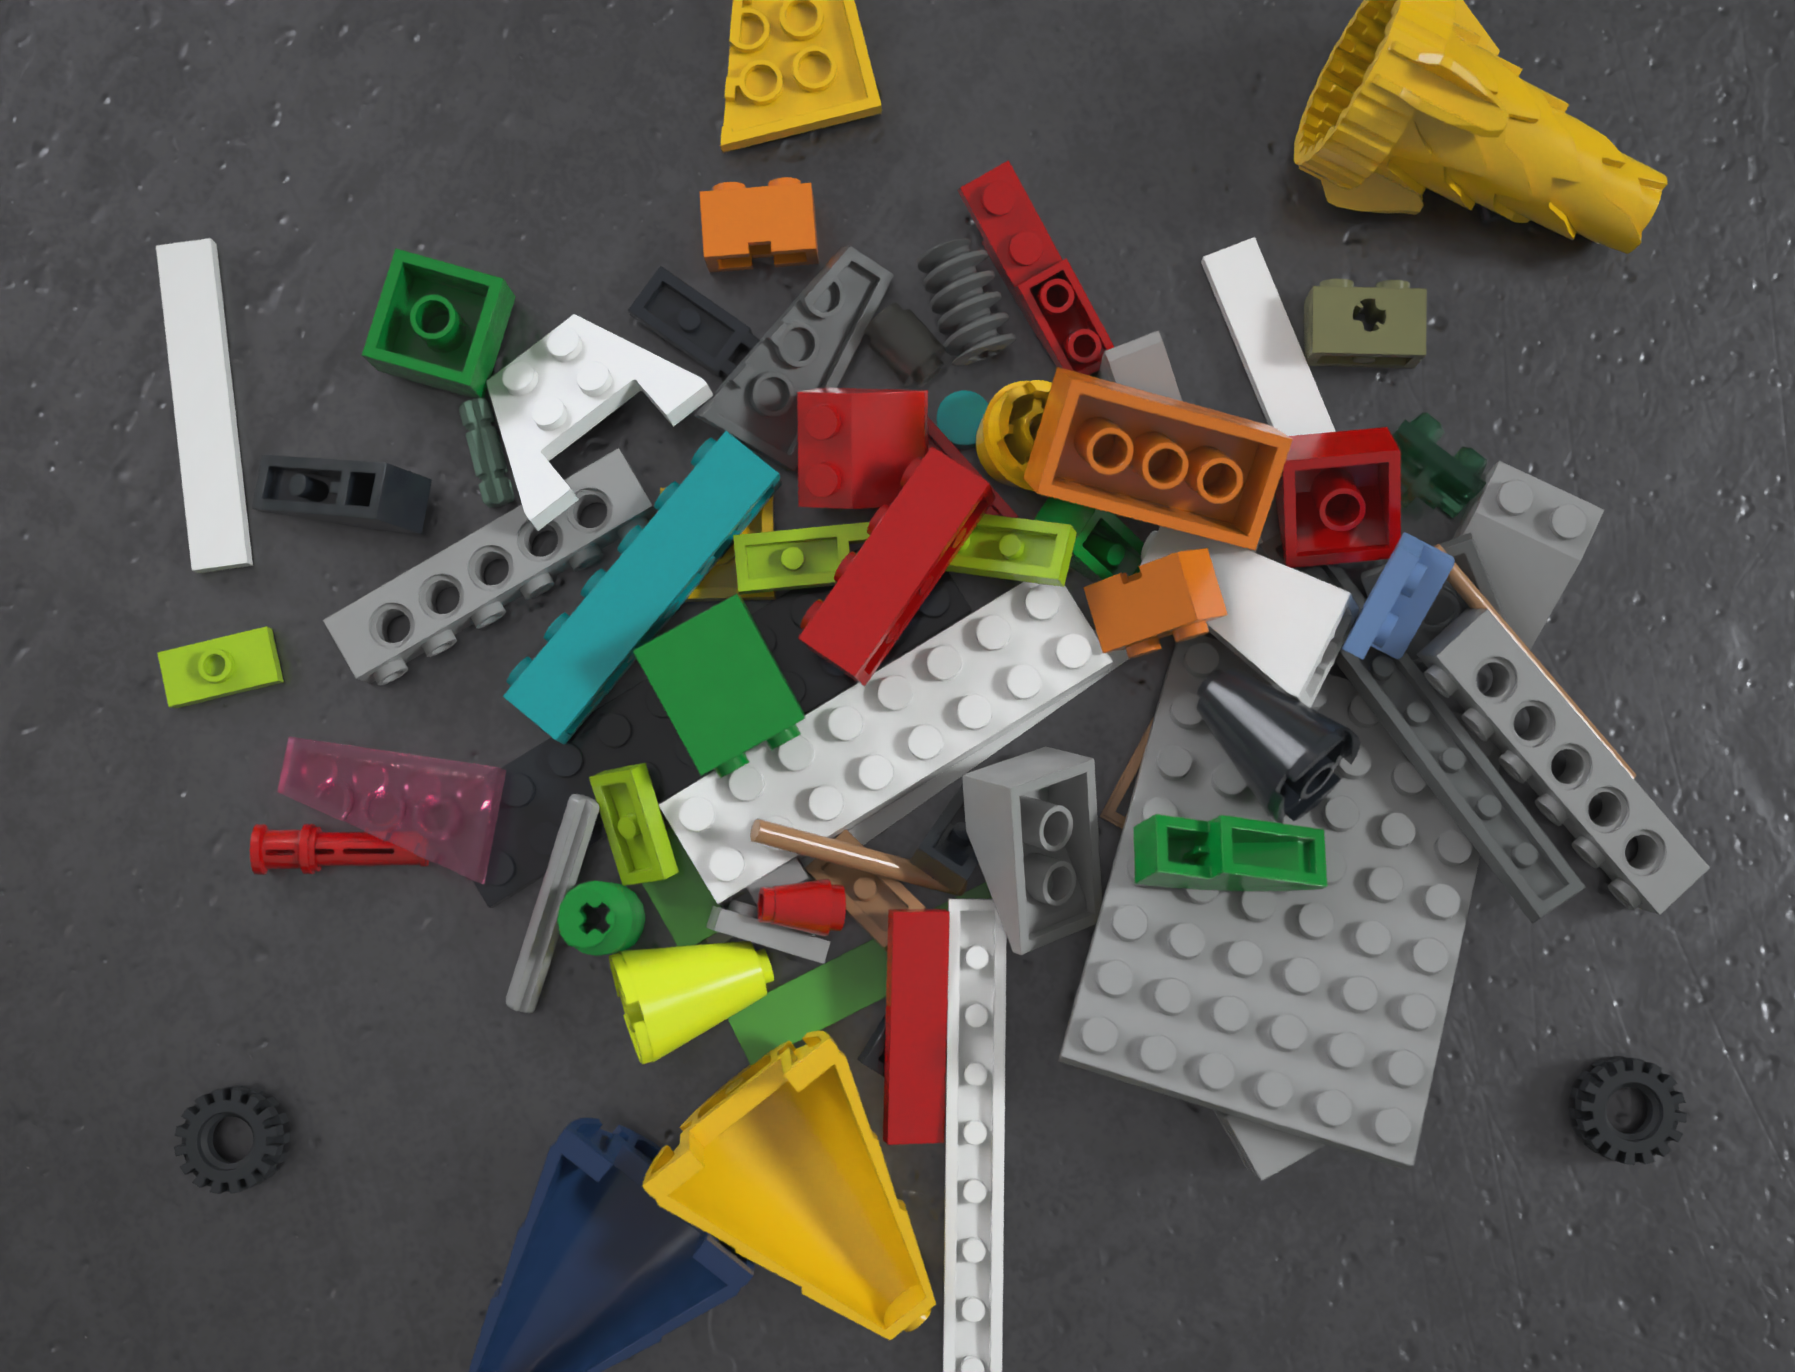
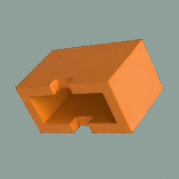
M784 177L773 179L768 182V186L746 188L743 183L723 182L714 185L712 191L699 192L703 251L709 273L753 269L752 258L774 257L775 267L819 264L815 205L811 183H801L797 178Z
M1208 548L1175 552L1139 566L1140 572L1127 576V573H1119L1083 587L1102 652L1108 653L1126 649L1128 659L1162 649L1159 639L1172 634L1175 642L1207 634L1209 629L1206 622L1228 615Z

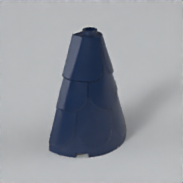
M598 1118L576 1119L567 1125L558 1136V1139L549 1148L526 1220L518 1229L502 1285L497 1288L490 1300L468 1372H602L660 1342L665 1334L738 1295L740 1289L754 1276V1262L737 1254L734 1247L660 1207L655 1198L646 1192L642 1187L643 1180L651 1163L662 1149L661 1147L621 1125H618L610 1133L600 1129L603 1124Z

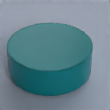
M962 390L951 393L939 405L936 425L956 448L976 447L977 430L987 409L988 402L981 395L972 391Z

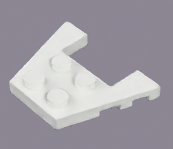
M575 314L486 381L525 515L537 531L579 500L549 461L634 395L643 391L673 427L714 396L708 384L701 377Z

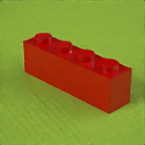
M933 446L923 459L916 457L906 468L900 481V486L903 488L891 506L884 504L877 510L867 528V533L870 535L858 553L852 551L842 560L834 575V581L837 582L824 601L818 599L810 606L800 625L803 632L798 639L808 649L864 687L996 498L989 482Z

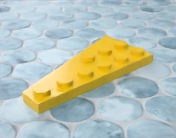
M733 0L729 37L728 76L726 77L724 96V123L720 143L722 153L882 113V105L854 0Z

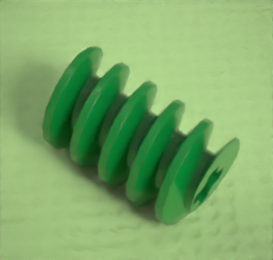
M603 881L581 883L570 890L559 906L557 917L560 934L567 945L576 948L584 954L594 956L626 951L636 944L644 931L646 920L643 903L634 891L626 886H622V884ZM598 908H609L611 910L605 917L610 925L609 928H597L596 925L601 920L600 915L596 912Z

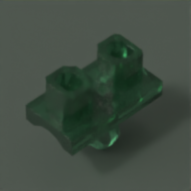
M1427 412L1420 414L1410 423L1405 419L1392 434L1400 449L1401 485L1406 488L1401 494V506L1407 508L1418 497L1433 510L1439 506L1454 518L1471 499L1478 495L1486 484L1481 479V476L1487 465V459L1471 447L1462 446L1454 456H1451L1436 444L1445 433L1442 424Z

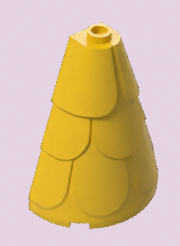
M824 1031L808 1032L802 1038L806 1045L796 1049L790 1040L779 1045L753 1065L744 1068L710 1096L680 1126L683 1132L680 1133V1144L673 1151L666 1145L659 1151L644 1177L642 1187L650 1196L655 1198L660 1207L734 1247L737 1254L801 1287L803 1295L880 1336L892 1340L903 1330L910 1332L918 1328L929 1317L931 1308L936 1305L935 1297L905 1203L896 1197L877 1135L870 1129L846 1056L838 1049L835 1041L828 1033Z

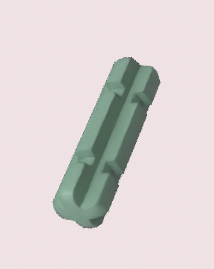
M485 398L468 400L459 406V412L463 426L469 429V432L465 435L476 477L482 479L479 489L483 503L488 508L504 506L514 501L515 496L510 479L504 476L508 470L497 429L491 426L495 422L491 405Z

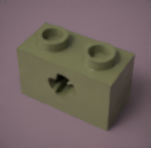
M1328 279L1321 281L1320 286H1313L1304 300L1303 354L1308 366L1415 368L1426 356L1427 289L1410 288V283L1403 280L1381 281L1376 283V287H1354V282L1348 279ZM1359 313L1365 314L1366 323L1375 324L1370 332L1364 331L1362 321L1354 320Z

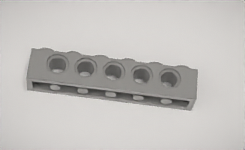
M619 448L564 479L579 500L539 531L526 517L523 505H520L324 619L326 627L355 678L368 684L376 681L379 686L394 681L408 671L407 662L423 653L427 657L442 653L457 642L455 634L473 624L476 628H482L497 621L506 613L503 606L522 595L525 600H530L545 593L554 586L553 577L570 567L577 572L593 565L603 557L604 554L601 549L618 539L622 541L636 525L644 528L657 513V510L654 508ZM598 502L607 506V516L602 524L594 528L581 526L580 516L587 505ZM543 531H555L558 535V544L555 550L547 556H535L532 551V543L535 537ZM495 559H506L509 571L504 581L497 585H486L484 580L486 566ZM447 587H457L460 596L457 607L447 614H439L435 606L437 595ZM407 615L410 621L408 635L400 642L391 643L387 636L389 623L397 616Z
M1466 608L1417 654L1428 667L1424 672L1427 681L1444 697L1449 698L1451 695L1465 710L1461 718L1466 726L1480 739L1486 741L1489 738L1502 753L1498 761L1504 770L1519 783L1523 784L1526 781L1539 796L1535 800L1538 809L1555 825L1561 826L1564 824L1576 838L1571 844L1573 849L1593 868L1600 866L1612 880L1608 885L1610 892L1625 907L1632 911L1639 908L1661 915L1710 869L1707 863L1488 609ZM1487 664L1492 671L1493 682L1489 690L1482 694L1477 687L1476 677L1480 668ZM1525 708L1529 714V727L1523 735L1518 736L1514 729V718L1520 709ZM1559 751H1562L1566 758V767L1562 775L1555 779L1551 771V763L1554 756ZM1599 794L1602 799V810L1599 816L1592 821L1588 814V806L1591 799ZM1633 837H1636L1638 841L1637 855L1632 861L1627 862L1625 857L1626 845Z

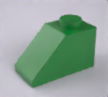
M1049 497L1034 518V520L1072 525L1077 534L1069 566L1093 583L1119 573H1127V576L1140 572L1139 566L1142 563L1141 552L1144 542L1113 513Z

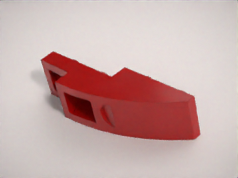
M1009 160L960 187L957 191L984 238L982 244L985 250H987L1002 280L1055 365L1085 375H1090L1099 370L1104 352L1114 348V345L1067 258H1061Z

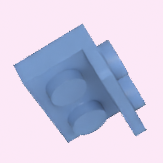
M1404 532L1354 621L1342 649L1362 660L1370 646L1395 659L1402 658L1451 572L1455 559L1451 555Z

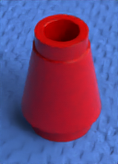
M829 878L773 886L772 888H760L758 896L759 922L771 923L772 925L825 937L829 931H841L843 928L846 914L845 889L843 885L831 884Z

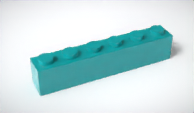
M725 431L717 441L711 437L701 445L690 462L695 468L681 484L673 481L664 489L654 504V508L658 512L644 528L636 525L628 532L617 548V551L622 555L607 572L601 568L591 576L581 590L580 595L585 598L571 615L564 612L557 617L544 634L543 639L548 642L534 660L529 656L525 657L508 676L506 683L511 687L503 697L556 741L562 744L568 742L637 659L633 650L655 638L734 543L733 535H740L782 486L783 483L779 473L729 432Z

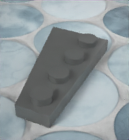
M841 247L713 393L714 396L707 400L694 416L722 433L725 431L729 432L743 445L783 469L794 471L798 464L797 392L817 388H837L894 274L853 247Z

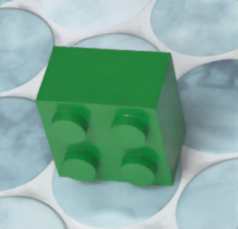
M395 248L362 356L379 372L475 399L484 398L488 388L486 381L491 378L516 296L503 278Z

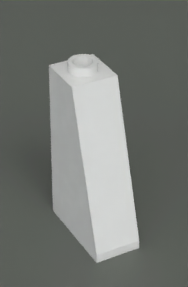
M1160 526L1158 531L1154 530L1151 532L1142 548L1141 565L1175 552L1208 548L1228 614L1206 622L1209 632L1275 689L1311 708L1360 612L1351 592L1236 545Z

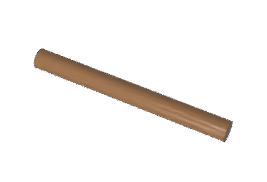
M756 819L751 828L750 839L755 843L956 896H962L967 887L966 881L959 893L956 894L909 862L910 859L761 819Z

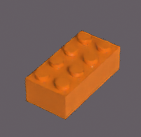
M1057 367L1023 479L1038 494L1256 550L1293 439L1267 424Z

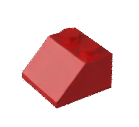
M817 388L797 392L798 507L861 509L878 508L884 504L891 506L903 488L900 486V481L906 468L916 457L923 459L928 452V390Z
M1388 427L1289 436L1293 440L1275 491L1285 566L1296 568L1389 559L1401 538L1400 449Z

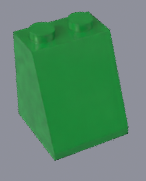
M738 594L633 650L701 776L714 769L720 779L748 764L750 761L745 751L765 741L771 751L801 735L796 723L806 719V716L746 603Z

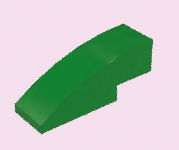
M1155 814L1133 827L1135 884L1216 891L1321 890L1328 887L1324 829L1219 815L1210 821L1161 814Z

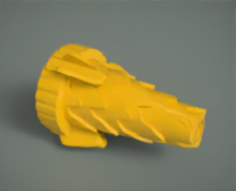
M1363 0L1345 27L1340 39L1335 44L1317 79V83L1311 92L1306 109L1302 115L1294 142L1295 164L1299 165L1300 170L1321 180L1327 202L1337 207L1362 212L1416 215L1424 206L1422 195L1427 188L1469 210H1472L1474 204L1477 203L1513 222L1528 223L1531 220L1571 240H1574L1576 234H1579L1597 244L1605 245L1629 254L1641 244L1642 231L1652 219L1660 202L1662 190L1668 184L1667 177L1664 174L1620 152L1605 135L1565 113L1569 106L1565 101L1522 80L1519 75L1523 69L1498 56L1500 50L1463 0Z

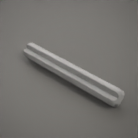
M572 794L569 797L506 996V1006L515 1011L533 1013L536 1010L560 935L557 921L559 906L566 894L575 887L599 812V804L589 796Z

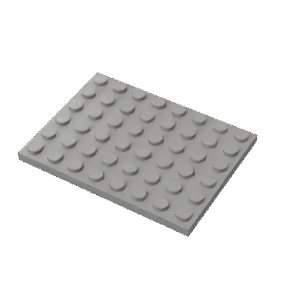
M1201 635L1189 640L1175 642L1058 1061L1407 1170L1414 1165L1480 854L1351 682L1347 679L1328 674L1311 708L1350 728L1358 735L1361 742L1359 751L1352 765L1344 758L1334 770V773L1341 779L1340 782L1315 808L1294 822L1286 814L1284 815V824L1324 829L1328 887L1321 890L1216 891L1135 884L1133 827L1155 814L1210 821L1219 815L1274 822L1267 815L1197 711V703L1200 699L1197 695L1198 688L1208 675L1218 669L1224 672L1230 668H1238L1269 686H1273L1219 640ZM1452 712L1497 772H1499L1500 763L1498 758L1502 755L1499 749L1489 738L1484 741L1477 737L1463 722L1462 714Z

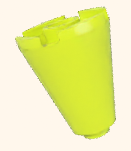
M750 941L626 950L608 956L617 996L620 997L624 1009V1020L634 1050L642 1065L659 1060L767 995L766 983L774 981L773 970L766 950L763 948L755 951Z

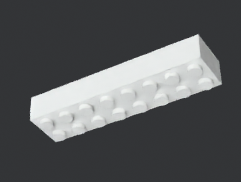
M1023 582L875 672L865 687L857 683L806 714V719L796 723L801 735L771 751L765 741L745 752L750 761L748 764L720 779L715 771L662 802L659 804V807L717 904L726 906L730 903L731 899L735 900L747 893V887L795 858L801 860L805 857L801 854L752 842L750 833L756 819L835 839L842 831L853 828L1109 671L1113 661L1108 653L1102 652L1099 638L1066 586L1060 587Z

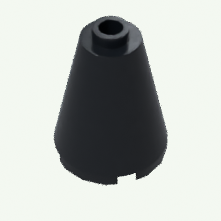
M1230 668L1224 672L1221 669L1215 670L1205 678L1198 688L1197 695L1200 699L1197 703V711L1267 815L1276 823L1284 824L1285 814L1294 822L1315 808L1340 782L1341 779L1334 773V770L1344 758L1352 765L1357 757L1361 742L1358 735L1350 728L1238 668Z

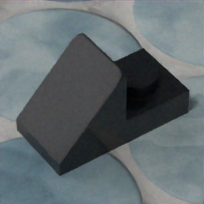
M963 784L909 861L956 894L959 893L978 864L977 857L966 832Z

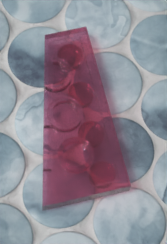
M289 737L277 792L331 817L356 826L382 840L409 850L413 854L433 863L449 868L475 882L485 884L506 770L494 766Z

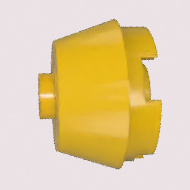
M1044 380L1014 382L1000 389L989 402L977 430L976 451L985 471L1001 484L1034 491L1023 477L1052 382Z

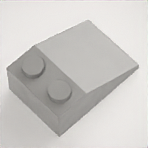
M1498 461L1483 473L1453 539L1470 532L1472 533L1507 624L1524 644L1531 649L1580 564L1604 509Z
M1045 746L963 774L966 832L1013 952L1022 955L1095 925L1102 905L1094 758Z

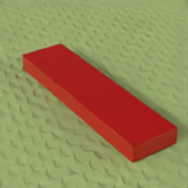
M888 909L883 1141L887 1145L944 1143L950 911L946 909Z

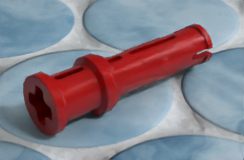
M255 824L250 840V863L254 875H266L269 869H301L303 874H315V872H320L322 866L420 865L421 867H427L430 861V834L428 830H422L421 832H322L321 827H316L315 824H304L301 830H269L266 824Z

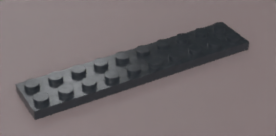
M861 547L855 550L854 552L858 553ZM948 571L943 573L876 671L972 613L971 607ZM834 586L790 590L752 614L805 715L858 683L808 649L798 639L803 632L800 625L807 610L816 600L821 599L824 601ZM647 678L593 711L566 744H562L552 737L431 812L487 906L494 908L545 876L569 797L572 794H580L595 799L589 779L590 776L604 770L646 763L659 805L712 773L714 769L701 776ZM600 811L598 812L587 850L607 838Z

